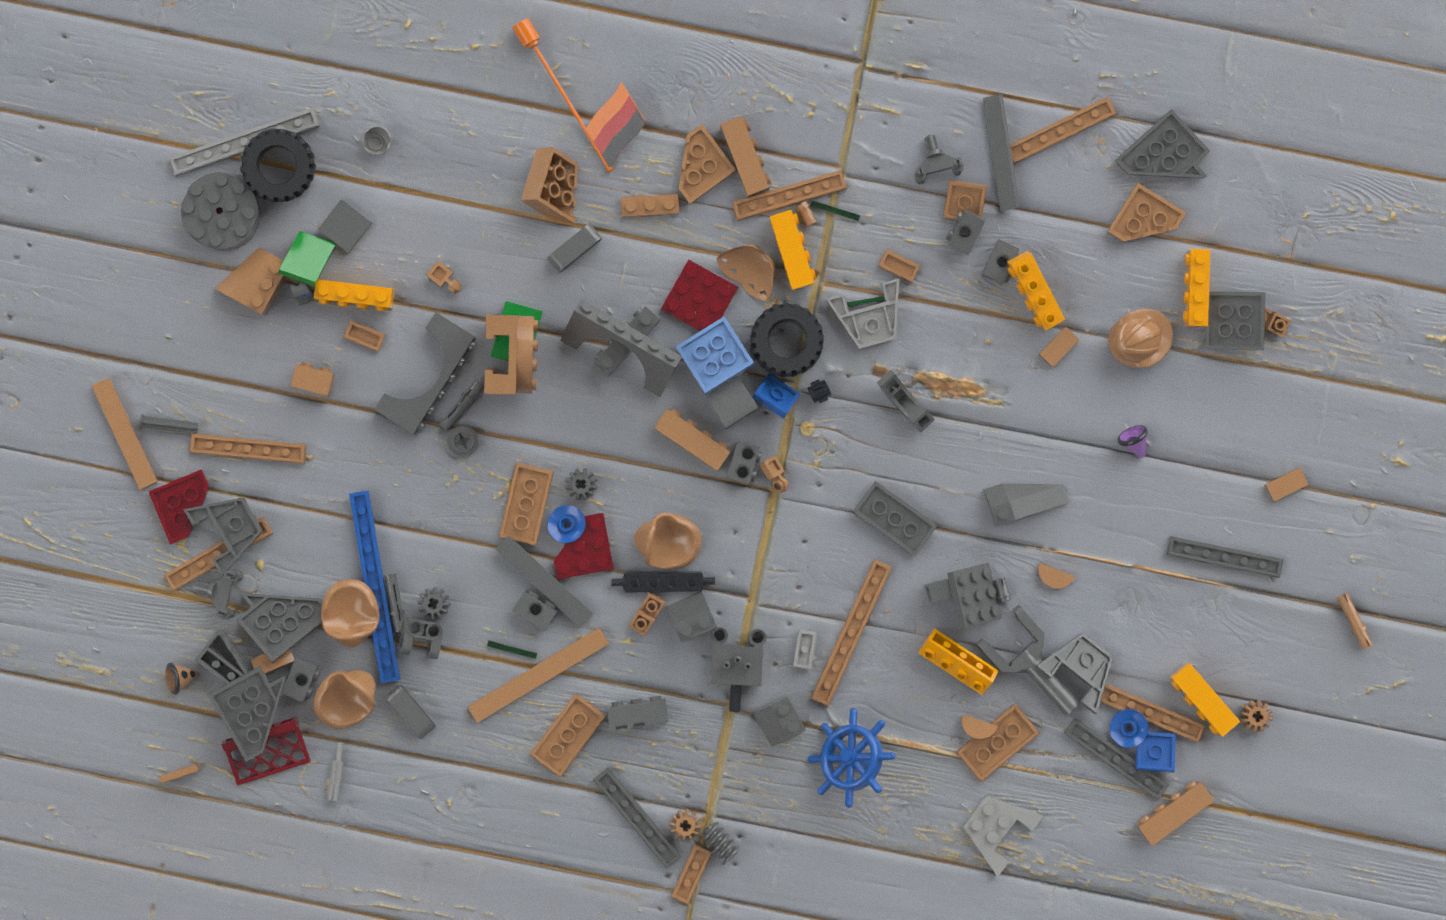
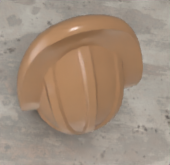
M1137 309L1127 313L1113 325L1108 338L1109 347L1113 356L1120 363L1129 367L1146 368L1158 363L1167 355L1173 343V329L1166 316L1159 311Z
M668 512L660 513L653 520L641 525L634 535L636 547L644 556L645 563L659 569H679L691 564L697 558L702 545L700 530L692 521L683 516Z
M345 579L336 582L328 589L321 607V621L325 633L337 640L341 645L353 648L363 643L376 630L379 624V607L376 597L368 585L359 580Z
M361 670L348 672L334 671L329 674L321 683L314 696L313 708L317 717L324 724L335 729L349 728L362 722L376 707L374 700L376 687L372 675Z

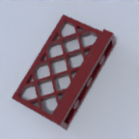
M297 716L271 725L264 748L275 753L271 762L261 758L262 754L254 757L257 761L253 768L243 764L244 758H242L241 762L233 759L231 752L239 749L232 737L223 740L221 744L223 751L226 752L237 786L311 762ZM296 731L298 736L296 744L285 740L288 733ZM275 738L281 741L277 750L267 746L270 739ZM283 742L294 747L290 756L279 752ZM295 749L302 751L305 759L298 761L292 758ZM277 754L288 759L284 766L280 767L273 763ZM258 761L269 765L267 771L260 772L255 770ZM240 767L251 771L247 778L240 780L238 774Z

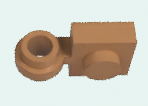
M439 260L426 274L427 277L441 288L447 282L449 284L447 288L452 293L456 294L461 291L462 285L455 279L452 281L449 279L454 273Z
M775 455L759 464L769 481L774 478L773 489L776 492L783 493L788 489V480L781 476V473L785 472Z

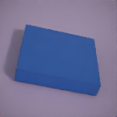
M769 373L752 398L784 419L801 394Z
M1148 732L1146 739L1136 746L1135 770L1174 773L1176 734Z

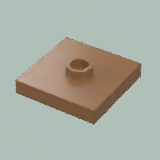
M949 179L943 218L955 220L958 213H963L964 209L982 217L987 185Z

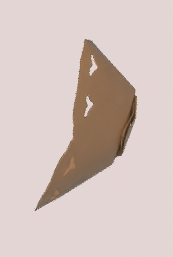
M754 244L743 245L723 252L716 258L724 274L732 280L741 282L747 293L761 300L769 299L773 287L775 261L759 246ZM722 259H727L726 265H724ZM736 269L737 275H735L734 272H731L730 270ZM748 284H754V289H752V286H749Z

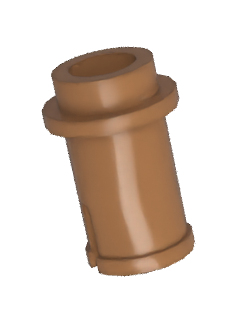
M805 201L796 206V212L800 213L806 227L817 222V219L809 208L810 204H807Z

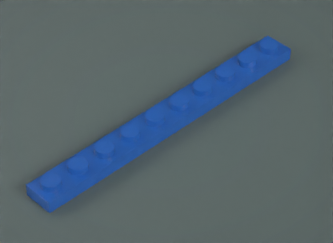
M369 491L350 493L363 580L374 593L379 607V624L372 634L381 683L398 681L401 679Z

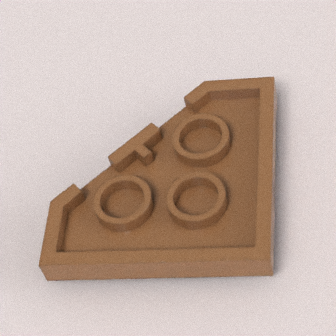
M703 124L690 132L686 137L679 181V191L687 202L691 204L736 171Z
M1137 183L1107 233L1122 242L1173 231L1178 228L1186 212Z

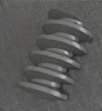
M717 821L710 824L698 836L705 835L702 841H710L707 847L714 846L715 848L712 853L719 852L720 854L717 859L725 858L722 863L725 865L738 853L739 846L735 845L732 847L734 840L727 841L729 834L722 835L724 828L717 829L719 825Z

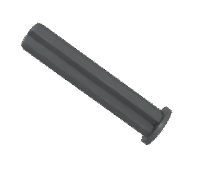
M141 414L139 429L151 428L196 434L198 423L146 417L144 414Z

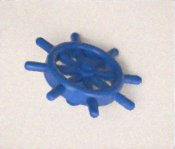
M851 708L849 725L841 726L833 731L827 723L821 724V729L828 738L822 747L821 755H810L807 759L809 763H821V769L826 781L818 788L817 792L819 795H823L832 785L845 790V806L850 808L853 805V791L861 790L870 785L876 793L882 792V787L875 780L881 769L882 760H894L896 757L893 752H882L881 743L876 736L885 726L883 720H879L869 730L857 725V709ZM856 734H860L864 738L856 746ZM848 736V747L842 742V739ZM869 744L871 753H862ZM837 746L841 753L833 755L834 750ZM832 762H842L834 771ZM847 769L846 782H844L839 777ZM854 769H856L861 775V777L856 780H854Z

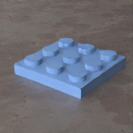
M722 317L676 346V349L705 395L755 365L725 317Z

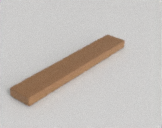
M1106 97L1010 144L1013 165L1116 115L1109 98Z
M842 170L733 201L732 206L736 219L739 221L847 189Z
M107 378L92 385L139 489L142 490L157 483L158 480L111 379Z
M191 434L189 453L305 464L307 445Z
M264 517L257 520L263 532L249 547L273 534ZM222 540L163 576L174 592L214 569L216 566L212 559L228 551V548Z
M1105 684L1101 703L1120 711L1124 709L1137 710L1144 715L1147 722L1199 743L1206 725Z

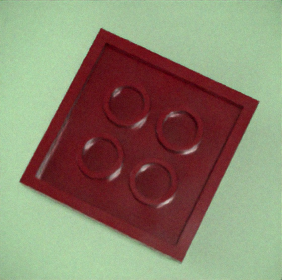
M688 259L661 310L701 331L723 317L739 287Z

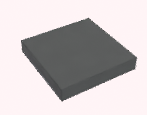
M340 200L318 230L346 252L350 253L372 222L343 200Z

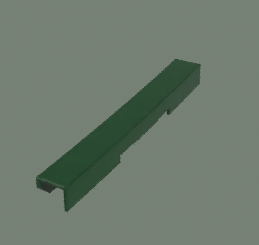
M812 201L810 205L811 207L855 221H859L860 215L816 201Z
M881 296L846 303L848 307H853L873 301L882 302L885 301V298Z
M488 640L487 646L534 659L537 657L535 652Z

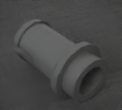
M1005 577L994 580L993 582L998 594L997 600L999 599L1000 603L1011 600L1010 596H1012V593H1009Z

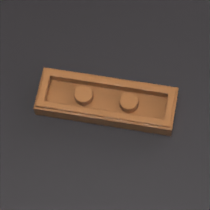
M694 844L672 892V898L689 904L712 851Z

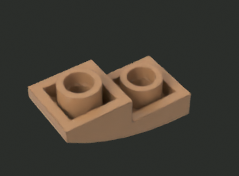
M1265 308V330L1283 338L1291 320Z
M649 592L628 627L645 636L666 601Z
M289 650L274 663L265 654L255 657L250 662L253 669L261 666L265 675L276 672V669L293 664L295 659L291 650Z

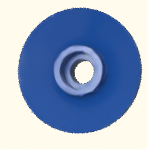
M562 505L552 511L548 518L547 526L550 535L555 540L561 543H571L582 536L586 522L583 513L578 508L571 505ZM567 522L571 523L570 528H565Z
M1121 710L1114 715L1110 722L1112 738L1123 747H1136L1148 735V722L1144 715L1137 710ZM1128 724H1131L1133 726V730L1131 732L1127 731L1126 726Z

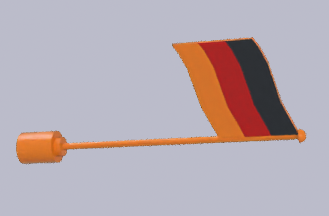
M529 18L520 21L512 29L524 48L528 47L535 50L607 168L606 171L611 172L613 169L611 166L621 151L639 134L646 120L621 82L614 95L596 112L588 126L585 127L537 48L540 36Z

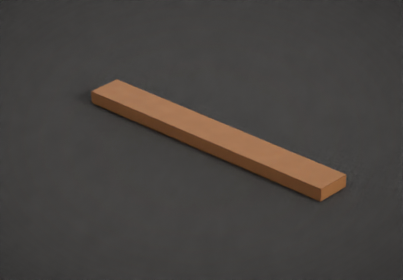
M874 559L810 699L827 707L829 706L891 571V566Z
M599 627L467 707L478 723L607 646L609 642Z

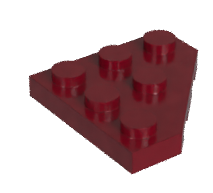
M203 469L148 491L170 545L190 537L194 526L183 509L203 505L210 489Z
M604 513L584 516L586 525L582 536L574 542L566 543L554 560L557 580L614 569Z

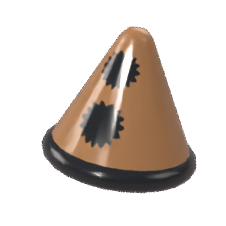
M173 663L166 665L167 685L170 692L174 695H177L179 691L199 676L196 670Z

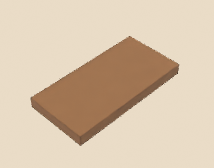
M516 463L499 534L500 538L505 539L509 535L517 542L537 546L554 471Z
M575 693L530 753V756L558 777H561L605 719L606 715Z
M1016 703L990 723L999 726L994 736L985 740H975L972 738L956 751L980 782L1040 734Z

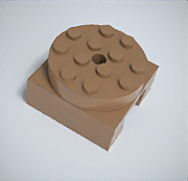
M486 315V339H494L496 335H509L508 373L495 372V368H487L485 370L484 394H532V390H536L537 378H533V371L537 370V358H534V352L538 351V339H534V332H538V320H534V316Z

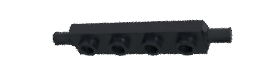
M702 571L625 572L623 579L611 578V586H623L625 593L702 591L704 585H715V577H703Z

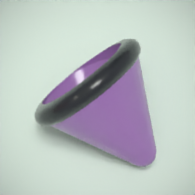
M1136 425L1126 429L1118 437L1119 445L1124 446L1139 458H1144L1148 429L1143 425Z

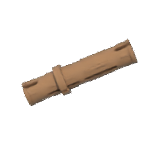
M1348 593L1338 596L1337 600L1352 628L1351 632L1356 636L1361 649L1364 650L1372 646L1373 643L1366 632L1367 627L1363 625Z

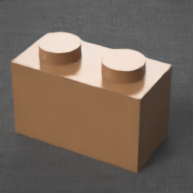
M302 362L301 365L296 364L290 386L330 397L336 375L331 373L332 369L320 367V370L313 368V364Z

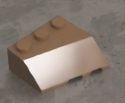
M553 147L537 148L521 201L546 217L575 224L573 207H576L574 188L577 187L578 163Z
M258 248L214 289L265 316L287 278L279 274L283 260Z

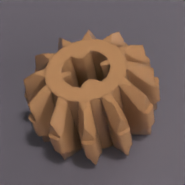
M1250 700V707L1245 704L1243 705L1246 712H1240V715L1245 716V718H1242L1240 722L1246 723L1245 729L1251 727V731L1256 732L1258 727V730L1263 732V725L1267 728L1270 727L1267 720L1272 721L1273 718L1268 716V714H1271L1273 711L1271 709L1266 710L1268 707L1267 703L1261 706V700H1257L1256 704ZM1256 711L1260 715L1259 719L1256 718L1257 721L1252 717L1253 713L1256 714Z
M689 809L685 810V815L682 814L681 810H678L680 817L673 814L672 818L676 822H669L670 826H676L670 832H678L675 839L683 835V842L686 841V836H689L690 841H692V833L696 836L699 835L695 828H702V825L695 824L701 821V818L693 819L696 812L693 811L691 815H688ZM684 820H687L688 824L691 825L690 828H687L688 830H683V826H680V823H684Z

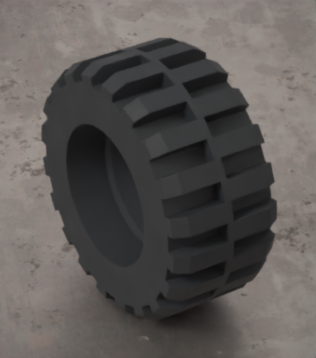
M269 129L258 133L257 136L249 140V144L243 149L244 153L240 159V170L245 184H248V189L252 193H255L261 199L271 202H288L301 196L303 192L308 190L315 176V156L309 144L301 136L284 129ZM276 147L284 148L291 152L296 161L295 174L289 181L282 184L268 181L260 169L263 155L268 150Z
M776 304L766 309L755 321L750 339L751 350L756 361L769 373L780 377H794L807 372L819 359L824 342L823 329L817 317L807 308H803L798 304ZM780 323H794L802 329L805 335L804 348L795 357H779L772 351L769 345V335L772 329Z

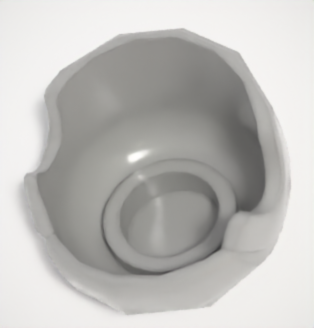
M371 126L362 136V146L371 155H382L389 149L392 138L386 128Z

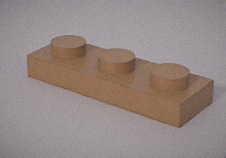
M678 194L622 197V217L679 214Z

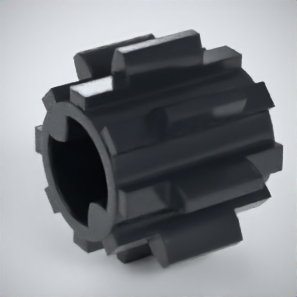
M818 379L810 383V387H807L814 403L819 401L821 404L831 396L830 389L825 380L819 381Z

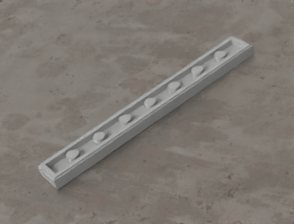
M310 108L169 157L174 175L179 176L244 153L243 149L249 144V140L262 131L284 129L300 134L320 127L314 108Z

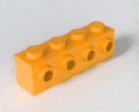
M792 210L770 216L769 220L791 290L795 291L814 285V280L817 277L814 268L810 269L808 261H811L808 250L804 251L802 243H805L803 233L798 232L797 225H799L797 214H793Z
M1190 249L1185 254V265H1187V272L1184 274L1186 292H1184L1183 301L1186 303V311H1183L1185 327L1205 328L1208 326L1211 249Z
M1025 251L1007 261L1009 265L1007 270L1010 276L1016 279L1018 292L1021 295L1024 294L1026 298L1024 303L1027 309L1033 312L1035 325L1046 331L1064 321L1065 318L1032 253Z
M318 280L315 285L314 299L318 300L319 304L330 305V302H335L337 306L349 307V304L356 305V308L368 309L369 306L376 307V311L387 312V309H393L395 290L385 287Z
M935 628L926 638L918 654L981 695L993 683L999 671Z
M1186 662L1169 677L1172 680L1170 684L1177 692L1181 690L1185 695L1183 697L1185 702L1190 707L1194 705L1198 710L1195 713L1202 721L1207 720L1210 724L1208 728L1215 736L1219 734V736L1223 737L1240 722L1190 663Z

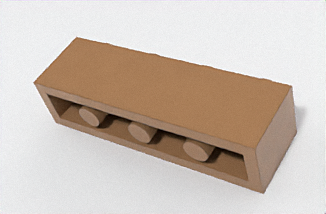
M741 116L720 124L747 197L769 190L768 185L771 184L768 173L764 174L762 170L764 163L761 155L757 156L755 149L758 148L754 137L750 139L748 131H751L748 121L743 120Z
M672 408L671 411L666 409L654 429L718 472L730 454V451H728L729 446L722 441L717 443L712 440L713 435L706 430L700 432L696 429L698 425L691 420L684 421L681 419L682 414Z
M1191 781L1185 786L1186 789L1183 792H1176L1169 798L1170 801L1165 805L1163 803L1159 804L1154 808V813L1150 816L1146 814L1138 820L1139 824L1136 826L1151 846L1158 843L1214 802V799L1200 781Z

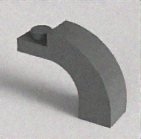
M892 370L877 382L886 397L919 432L925 430L935 420L929 411L907 390Z

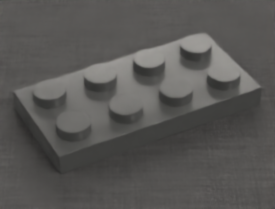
M874 481L853 511L913 556L918 554L938 526L877 481Z

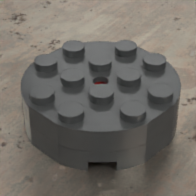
M216 172L204 175L190 185L181 204L183 225L195 241L216 251H231L241 245L243 246L253 238L261 220V206L256 194L248 189V184H245L243 180L230 174Z

